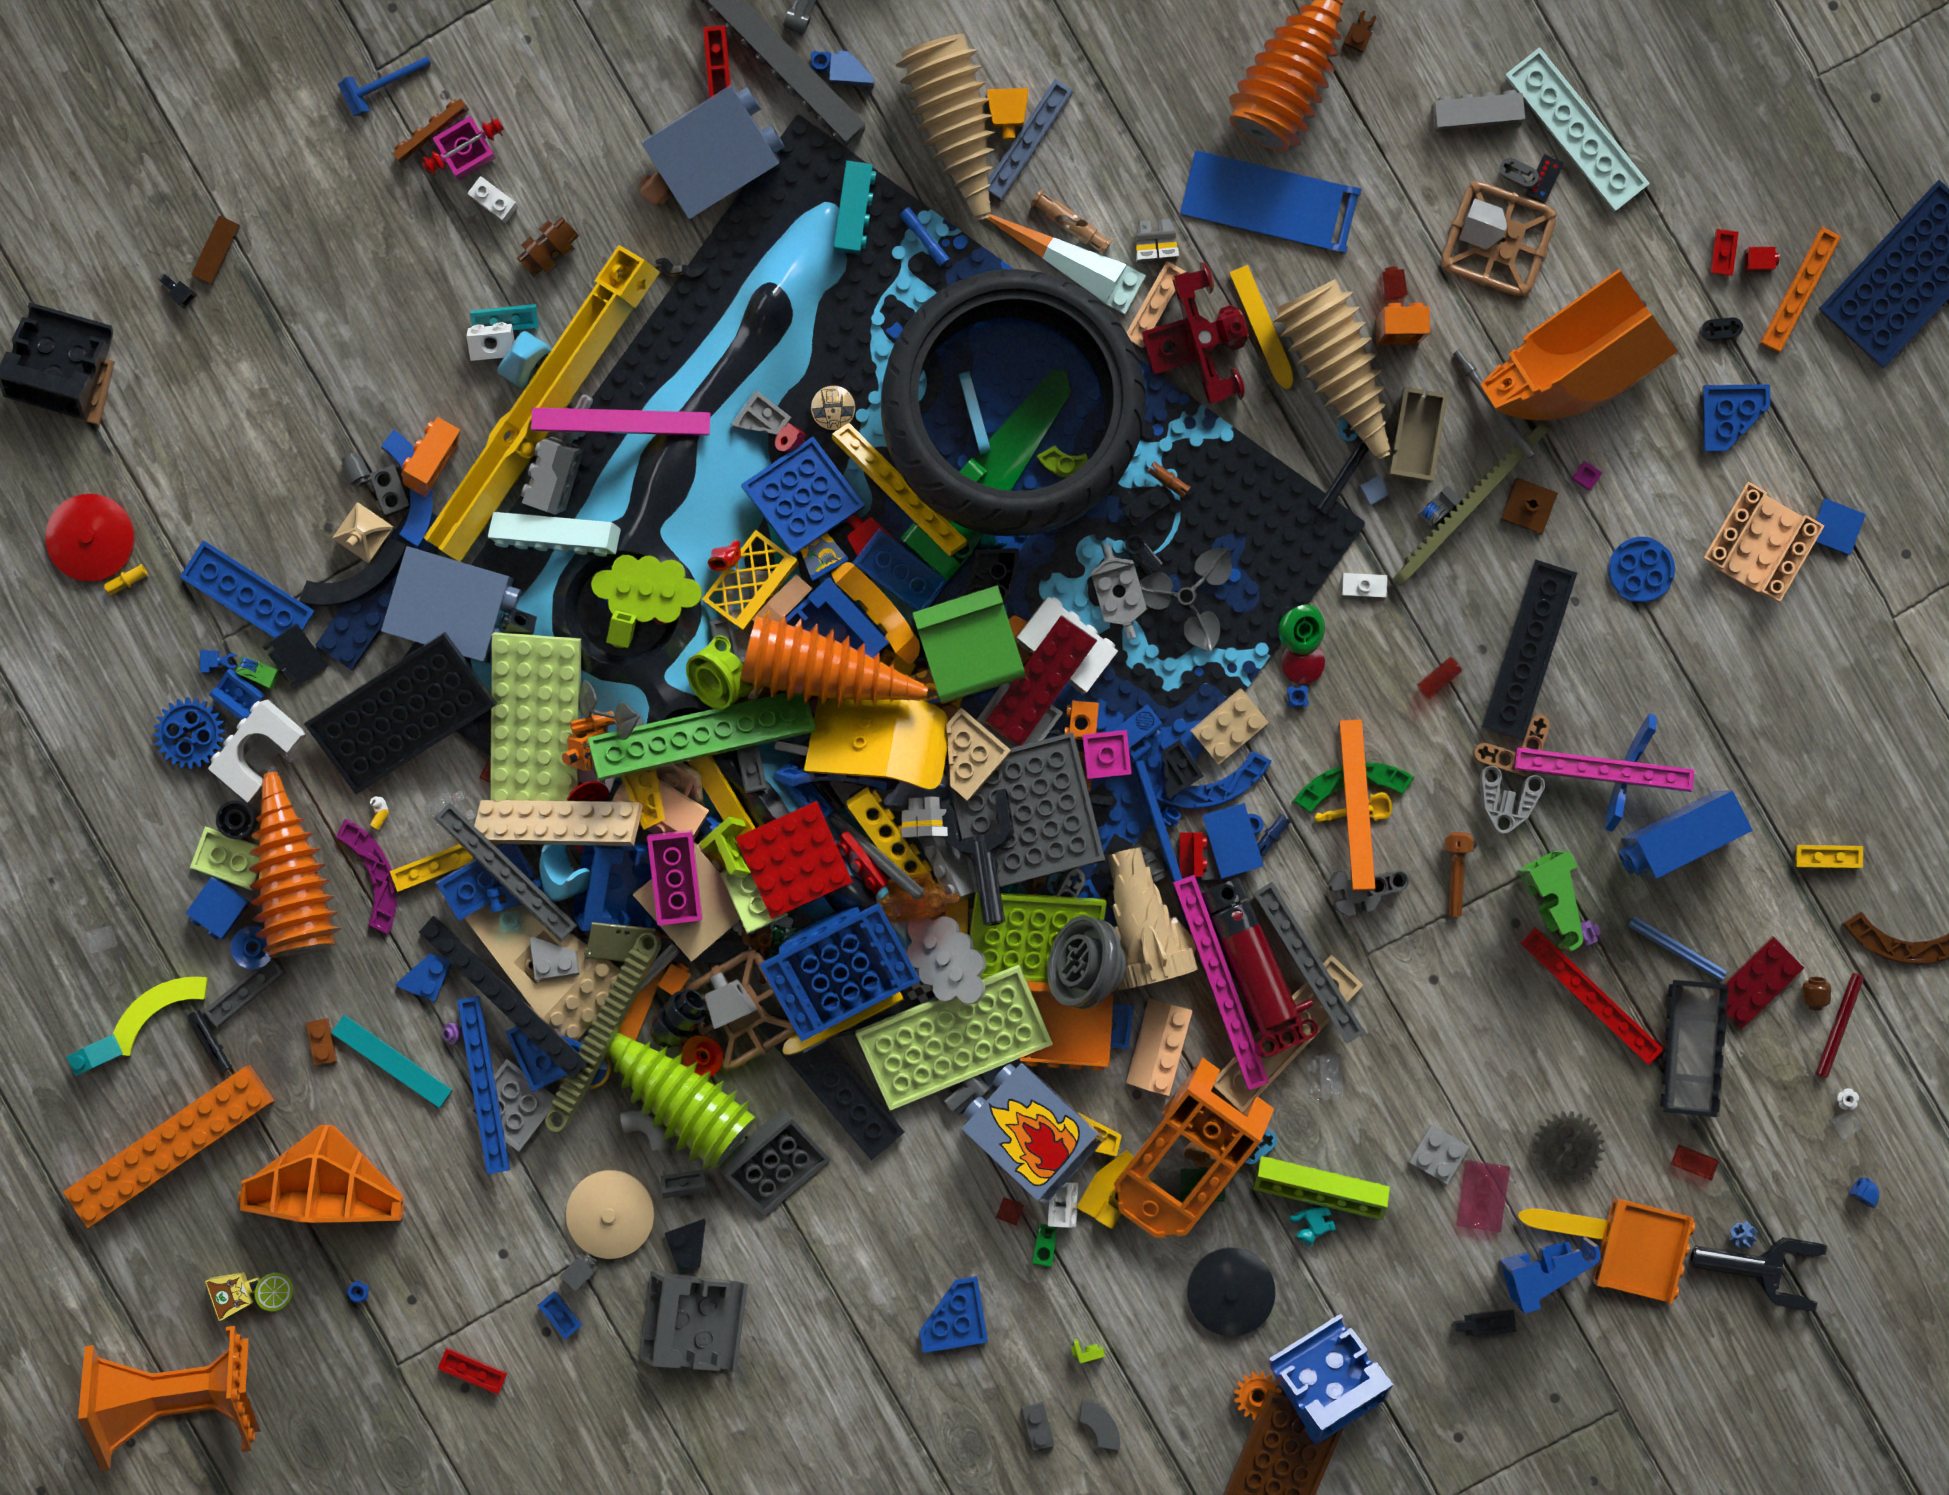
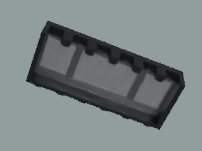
M1673 980V984H1669L1668 997H1672L1671 1006L1667 1007V1019H1670V1027L1665 1030V1041H1668V1050H1664L1663 1062L1667 1063L1666 1072L1662 1073V1085H1665V1094H1661L1660 1107H1664L1663 1112L1708 1117L1720 1116L1729 984Z

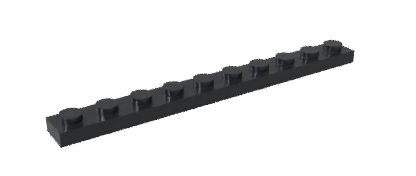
M432 916L422 927L419 933L568 1076L575 1079L589 1064L584 1057L437 917Z

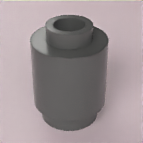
M357 452L341 459L343 463L342 468L351 485L359 487L368 482L370 473L362 457L358 456Z

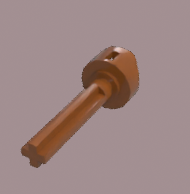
M1452 832L1444 839V850L1453 853L1451 860L1449 916L1457 917L1462 916L1465 854L1474 851V839L1466 832Z

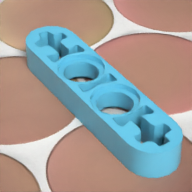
M970 372L960 373L958 375L980 455L991 453Z

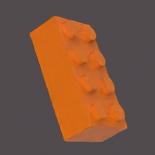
M1389 303L1375 318L1376 345L1420 344L1430 334V306H1424V303H1410L1408 307H1401V303Z

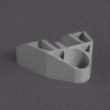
M1488 766L1480 773L1482 809L1497 832L1508 833L1529 817L1545 788V782L1538 775H1531L1524 780L1518 796L1515 814H1512L1516 792L1503 790L1499 811H1496L1502 773L1497 767ZM1490 769L1495 770L1497 773V779L1494 782H1489L1485 778L1486 772ZM1531 779H1537L1540 782L1538 791L1533 792L1529 789L1528 783ZM1502 817H1506L1510 822L1506 830L1498 827V820Z

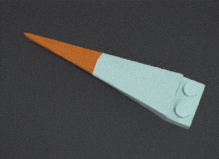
M989 214L990 218H987V220L1047 261L1106 306L1124 315L1127 314L1146 279V275L1124 263Z

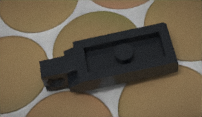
M1514 1309L1469 1313V1315H1464V1320L1453 1321V1327L1455 1332L1466 1331V1335L1472 1336L1516 1332Z

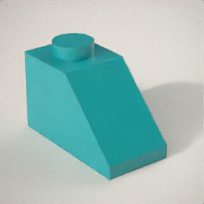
M112 1034L66 1056L74 1075L78 1076L122 1055L123 1052L115 1035Z

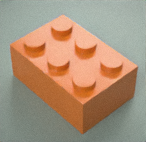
M439 417L435 419L434 423L432 421L428 423L424 431L426 433L423 440L419 439L416 442L412 458L407 457L402 465V484L424 497L427 496L459 445L460 429Z

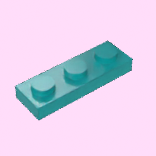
M536 304L470 311L472 326L484 325L486 327L503 322L512 324L513 330L539 328Z

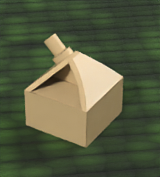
M357 502L332 539L370 564L381 551L386 539L392 536L396 528Z

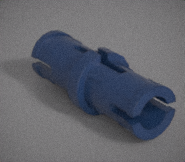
M1280 813L1272 826L1264 831L1266 832L1257 844L1260 854L1263 856L1266 855L1276 841L1278 842L1281 839L1280 835L1291 823L1283 814Z

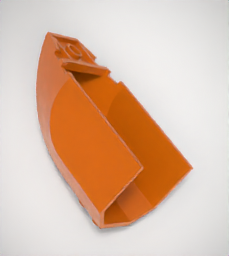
M1618 269L1529 332L1523 338L1524 343L1517 350L1513 349L1509 353L1510 358L1503 365L1499 364L1480 385L1495 409L1503 414L1528 420L1561 419L1585 413L1615 399L1652 374L1659 367L1672 360L1679 352L1621 270Z

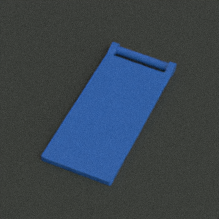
M1196 150L1180 213L1185 216L1346 254L1348 249L1346 244L1355 206L1362 189ZM1344 192L1349 194L1338 243L1335 244L1331 243Z

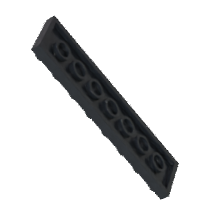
M1537 559L1534 560L1481 727L1520 740L1525 739L1577 572Z
M779 1007L771 1014V1016L789 1021L782 1007ZM762 1022L758 1025L768 1039L787 1029L768 1022ZM788 1039L775 1046L871 1161L905 1133L903 1128L828 1040L805 1053L802 1051L793 1055H785L783 1053L784 1044Z

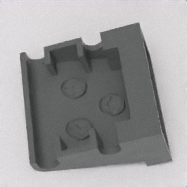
M651 1271L639 1358L653 1367L680 1368V1366L699 1370L720 1371V1369H727L736 1372L748 1284L732 1280Z

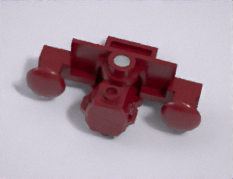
M1200 262V271L1190 274L1185 272L1171 277L1183 319L1141 332L1153 374H1157L1196 362L1208 404L1225 400V397L1237 394L1238 398L1242 400L1245 394V386L1240 373L1236 369L1231 368V377L1220 380L1219 375L1216 374L1211 356L1216 348V344L1219 343L1230 348L1232 351L1243 348L1249 338L1246 322L1241 310L1236 309L1232 305L1220 308L1213 322H1209L1206 318L1199 315L1194 291L1206 287L1207 292L1211 294L1214 289V279L1210 268L1204 262ZM1167 340L1172 341L1174 344V350L1171 353L1164 352L1162 348L1163 343Z

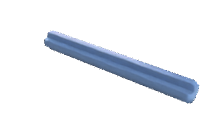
M1632 917L1629 921L1628 926L1718 981H1722L1726 976L1727 972L1639 918Z

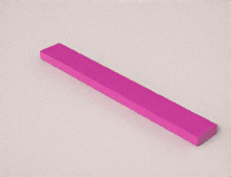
M532 408L531 430L710 436L711 414L710 412Z
M1518 747L1514 769L1517 771L1692 792L1695 769Z

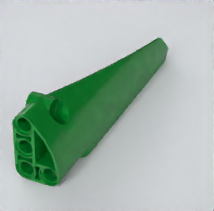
M1052 369L989 439L991 453L980 455L978 452L959 472L982 485L1011 491L1071 394L1067 371ZM946 519L967 540L966 545L969 547V552L966 555H960L956 552L949 556L914 522L900 537L901 541L946 580H949L972 555L973 550L983 536L982 533L961 527Z

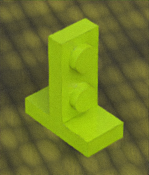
M727 817L700 842L703 850L714 853L719 852L730 875L746 878L751 872L735 839L746 828V824L742 819Z

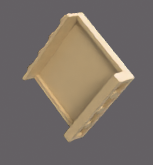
M695 841L703 919L702 921L660 925L691 962L740 920L720 875L723 867L716 859L711 861L706 855L708 851L703 850L700 843L696 844ZM650 879L645 885L636 890L633 896L657 922L653 882Z

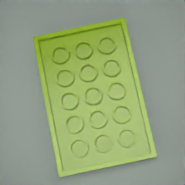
M976 893L970 936L973 940V950L980 951L986 960V967L980 978L984 979L1019 965L1026 981L1048 982V959L1052 945L1060 930L1070 920L1079 916H1089L1104 921L1106 900L1001 893L1005 922L999 925L986 926L983 924L979 894Z

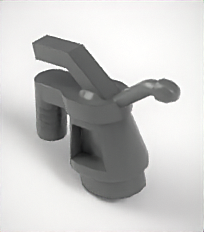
M1159 843L1154 851L1140 847L1142 853L1145 854L1143 856L1145 866L1150 867L1153 883L1168 877V868L1158 856Z

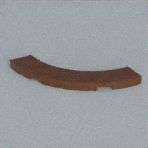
M1862 912L1857 913L1842 923L1848 933L1858 943L1876 955L1892 961L1908 964H1925L1949 958V933L1929 941H1903L1880 931Z

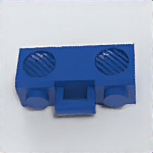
M1147 704L1113 731L1127 730L1129 754L1136 761L1153 748L1146 738L1150 736L1153 739L1162 732L1160 727L1163 726V723ZM1141 739L1144 744L1133 751L1131 746Z

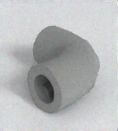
M642 1109L620 1112L624 1133L644 1132L648 1136L651 1151L673 1146L671 1138L668 1140L664 1139L667 1128L665 1125L653 1128L652 1124L655 1118L653 1113L642 1116Z

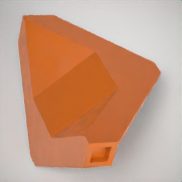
M320 1125L257 1174L242 1180L241 1191L238 1194V1204H240L241 1211L298 1222L400 1221L403 1218L404 1196L334 1125Z

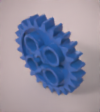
M186 697L185 704H183L181 699H177V706L169 703V711L162 709L165 716H157L161 723L160 725H154L155 728L159 729V732L153 734V736L159 737L160 740L155 745H162L159 753H167L164 758L165 760L173 758L172 765H176L180 761V768H185L188 763L189 768L194 769L196 762L198 767H203L202 760L206 763H211L209 756L213 757L216 754V749H223L219 742H224L226 739L220 737V734L225 733L226 730L220 729V726L225 722L217 720L221 714H213L214 706L206 708L207 701H203L199 705V698H195L193 703H191V699ZM191 712H195L198 716L194 724H191L188 720ZM202 722H206L205 726L191 733L193 737H184L176 745L173 744V742L176 739H179L188 733L187 729L193 730L197 728ZM173 724H177L179 727V733L176 736H172L170 733V727ZM207 730L210 738L204 743L200 738V734L202 731ZM186 742L191 745L189 754H184L182 751V746Z

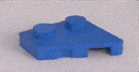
M430 953L399 980L396 986L436 1002L451 963L445 957Z

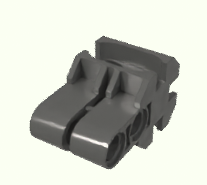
M1397 870L1376 875L1374 873L1375 880H1378L1380 883L1378 891L1352 892V880L1347 879L1346 871L1334 872L1328 881L1329 890L1333 891L1341 890L1343 899L1332 901L1333 907L1346 916L1356 915L1354 903L1361 902L1362 910H1367V912L1375 910L1381 900L1380 896L1406 889L1409 885V877L1405 872ZM1398 874L1401 877V884L1396 887L1393 884V878Z

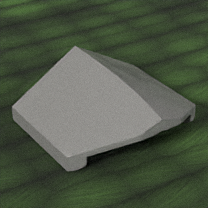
M1474 198L1459 240L1488 250L1503 238L1507 228L1503 209Z

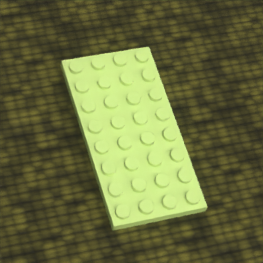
M497 632L492 634L491 695L497 704L491 708V800H496L497 802L502 800L567 801L570 792L579 786V769L572 767L571 764L566 765L562 760V754L569 751L567 739L573 734L570 727L571 721L580 719L581 639Z
M1019 965L982 979L985 984V993L983 998L975 1004L964 1003L958 998L949 1002L935 998L855 1031L889 1110L1053 1045Z

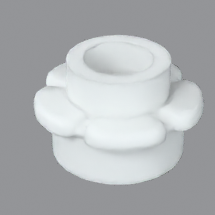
M1844 1089L1837 1096L1839 1106L1844 1110L1855 1109L1858 1105L1859 1095L1853 1092L1852 1089Z

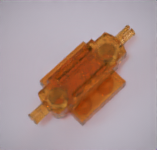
M931 872L909 876L924 889L925 894L919 900H915L893 879L888 880L887 887L889 892L882 899L877 900L889 922L892 921L893 924L939 916L941 912L947 910L948 903L960 902V896L958 892L947 895L945 886L940 883L934 884Z

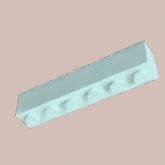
M493 512L488 538L500 547L515 545V547L520 549H528L529 546L540 551H547L548 548H551L561 553L573 550L575 553L586 555L587 552H594L598 556H607V554H616L621 529L612 522Z

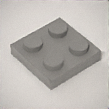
M1430 1124L1411 1156L1409 1163L1448 1185L1470 1146Z

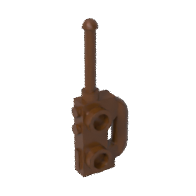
M741 922L742 941L753 950L758 949L760 955L766 961L765 952L767 947H771L772 943L770 924L754 931V934H747ZM760 971L759 981L761 984H765L767 981Z

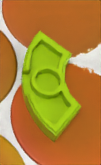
M1056 445L1036 456L1038 461L1048 471L1063 478L1074 474L1089 460L1086 454L1069 456L1061 452Z

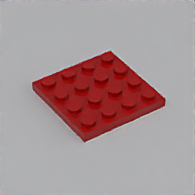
M817 801L736 837L771 919L853 883Z

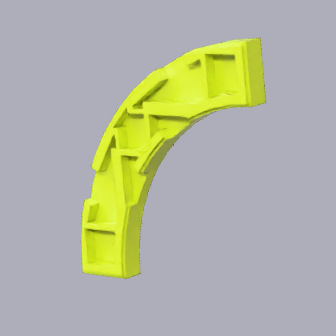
M196 976L173 979L151 988L137 998L124 1012L113 1032L123 1052L122 1055L131 1056L134 1042L141 1027L157 1011L181 1000L206 999L208 977Z

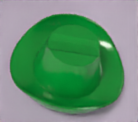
M1301 605L1287 612L1279 624L1280 640L1293 653L1306 655L1314 652L1319 647L1325 634V621L1319 609L1312 605Z

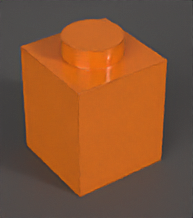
M681 962L677 964L671 963L657 986L671 995L681 991L691 976V973L688 972L690 968Z

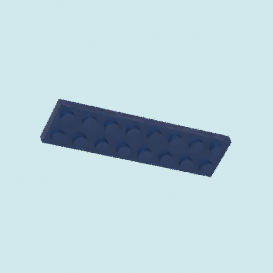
M408 511V513L403 518L399 526L396 528L390 539L409 545V547L417 549L416 547H414L413 545L399 537V534L407 521L409 514ZM433 512L431 514L428 530L438 517ZM423 539L418 547V550L432 554L438 549L437 546L426 539ZM401 563L376 590L356 601L343 604L315 645L350 670H353L382 629Z

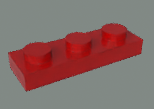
M848 831L843 833L836 841L841 855L851 865L852 870L861 877L866 887L874 895H877L886 887L889 881Z
M448 1347L445 1349L437 1368L496 1394L500 1393L508 1374L503 1370Z

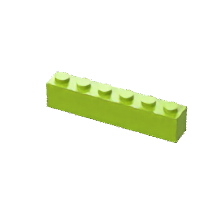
M1261 1156L1256 1169L1253 1190L1383 1220L1388 1207L1390 1186Z

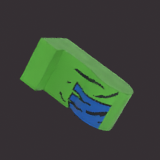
M244 656L241 657L235 671L274 689L280 675L279 669Z

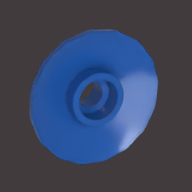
M247 926L240 929L234 935L231 942V953L239 966L246 969H259L271 961L272 957H269L268 953L262 951L267 946L266 939L255 936L263 928ZM253 943L257 944L258 949L255 952L251 950V945Z

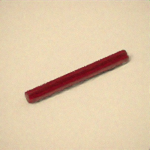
M1857 973L1851 975L1816 1071L1818 1076L1824 1078L1829 1076L1864 980L1862 975Z

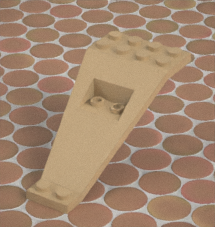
M505 895L500 896L499 900L505 901ZM490 902L465 917L466 921L534 1011L558 1034L577 1041L597 1019L596 1015L601 1011L600 1008L604 1005L605 998L609 996L608 992L613 988V982L617 980V975L621 972V969L610 960L585 959V948L588 945L586 942L572 933L560 942L523 905L490 912ZM530 937L577 951L580 974L535 980L534 968L529 966V963L533 961Z

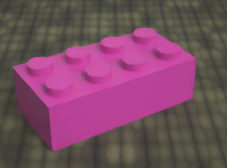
M693 830L649 834L647 840L657 925L702 921L703 913Z

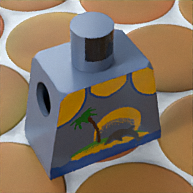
M828 533L801 550L813 582L832 572L839 565L849 562L848 557Z

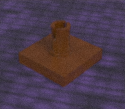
M1517 477L1501 519L1543 534L1558 493Z

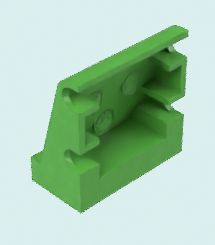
M998 585L912 613L941 704L1026 677Z
M1554 850L1517 871L1530 895L1539 892L1541 897H1546L1545 902L1536 908L1549 932L1552 933L1559 929L1561 935L1565 934L1564 940L1556 944L1557 948L1573 951L1580 947L1583 942V934L1570 870L1578 866L1570 851Z

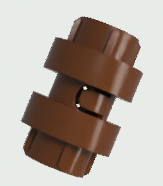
M560 217L554 224L547 220L539 228L542 235L538 239L534 240L530 236L521 244L525 251L516 259L534 278L542 270L549 274L557 267V264L553 261L556 257L562 254L566 258L575 250L571 243L579 235L563 217Z

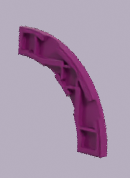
M345 818L336 839L345 843L360 856L366 865L374 888L373 911L368 926L389 935L397 906V889L390 874L392 867L376 840L359 825Z

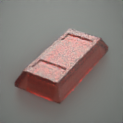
M1678 1144L1670 1165L1712 1181L1720 1160Z

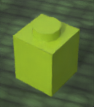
M615 610L611 618L606 642L617 648H628L633 638L637 616Z

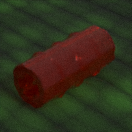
M1450 656L1428 676L1424 677L1417 684V687L1427 699H1430L1463 670Z

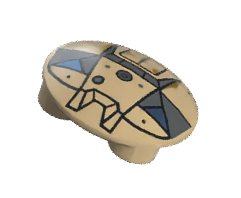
M825 387L818 391L812 400L811 411L813 418L823 428L830 430L840 429L850 423L854 416V399L842 387Z

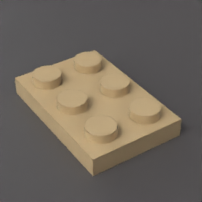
M1239 689L1190 731L1216 764L1219 765L1269 722L1246 693Z

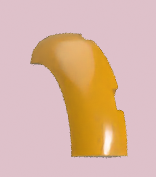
M846 562L835 568L831 572L835 584L844 590L854 601L860 600L859 603L867 611L868 616L886 634V638L895 653L911 665L919 655L920 644L917 636L902 614L886 595L855 565Z

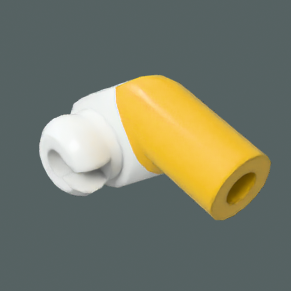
M375 796L370 800V805L373 806L376 814L370 825L380 830L389 814L386 801L382 797Z

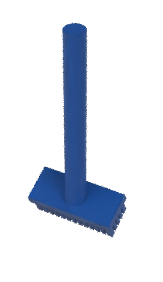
M428 56L361 88L358 87L354 77H345L337 85L341 93H343L342 95L348 103L353 116H360L370 112L363 96L430 65L431 62Z

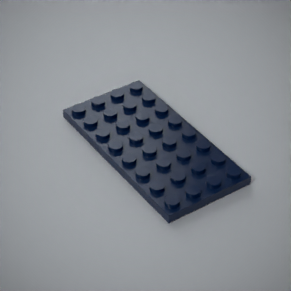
M1937 180L1818 308L1881 368H1884L1949 298V188L1940 180Z

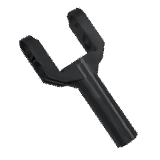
M1006 789L997 790L995 798L1001 834L994 832L963 838L960 841L955 809L952 807L950 799L940 801L941 809H946L945 815L942 816L943 826L947 827L948 836H945L946 842L973 860L983 924L986 926L999 925L1005 922L995 856L1014 834L1009 796Z
M1782 1237L1762 1255L1754 1256L1695 1245L1691 1252L1690 1264L1694 1268L1756 1278L1764 1292L1775 1305L1816 1311L1817 1301L1810 1300L1806 1296L1776 1292L1779 1289L1782 1273L1783 1250L1820 1256L1826 1255L1828 1246L1816 1242Z

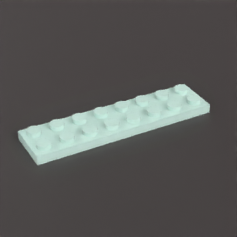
M1540 47L1505 74L1506 79L1518 93H1523V100L1614 212L1650 184Z

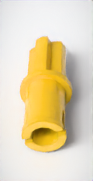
M140 564L126 573L121 572L120 576L107 582L104 585L105 590L109 595H113L126 587L131 588L132 584L147 577L148 573L144 566Z

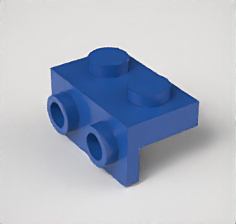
M232 669L225 672L217 687L209 693V696L216 703L224 706L234 717L241 720L247 719L251 714V707L257 701L261 702L265 696Z

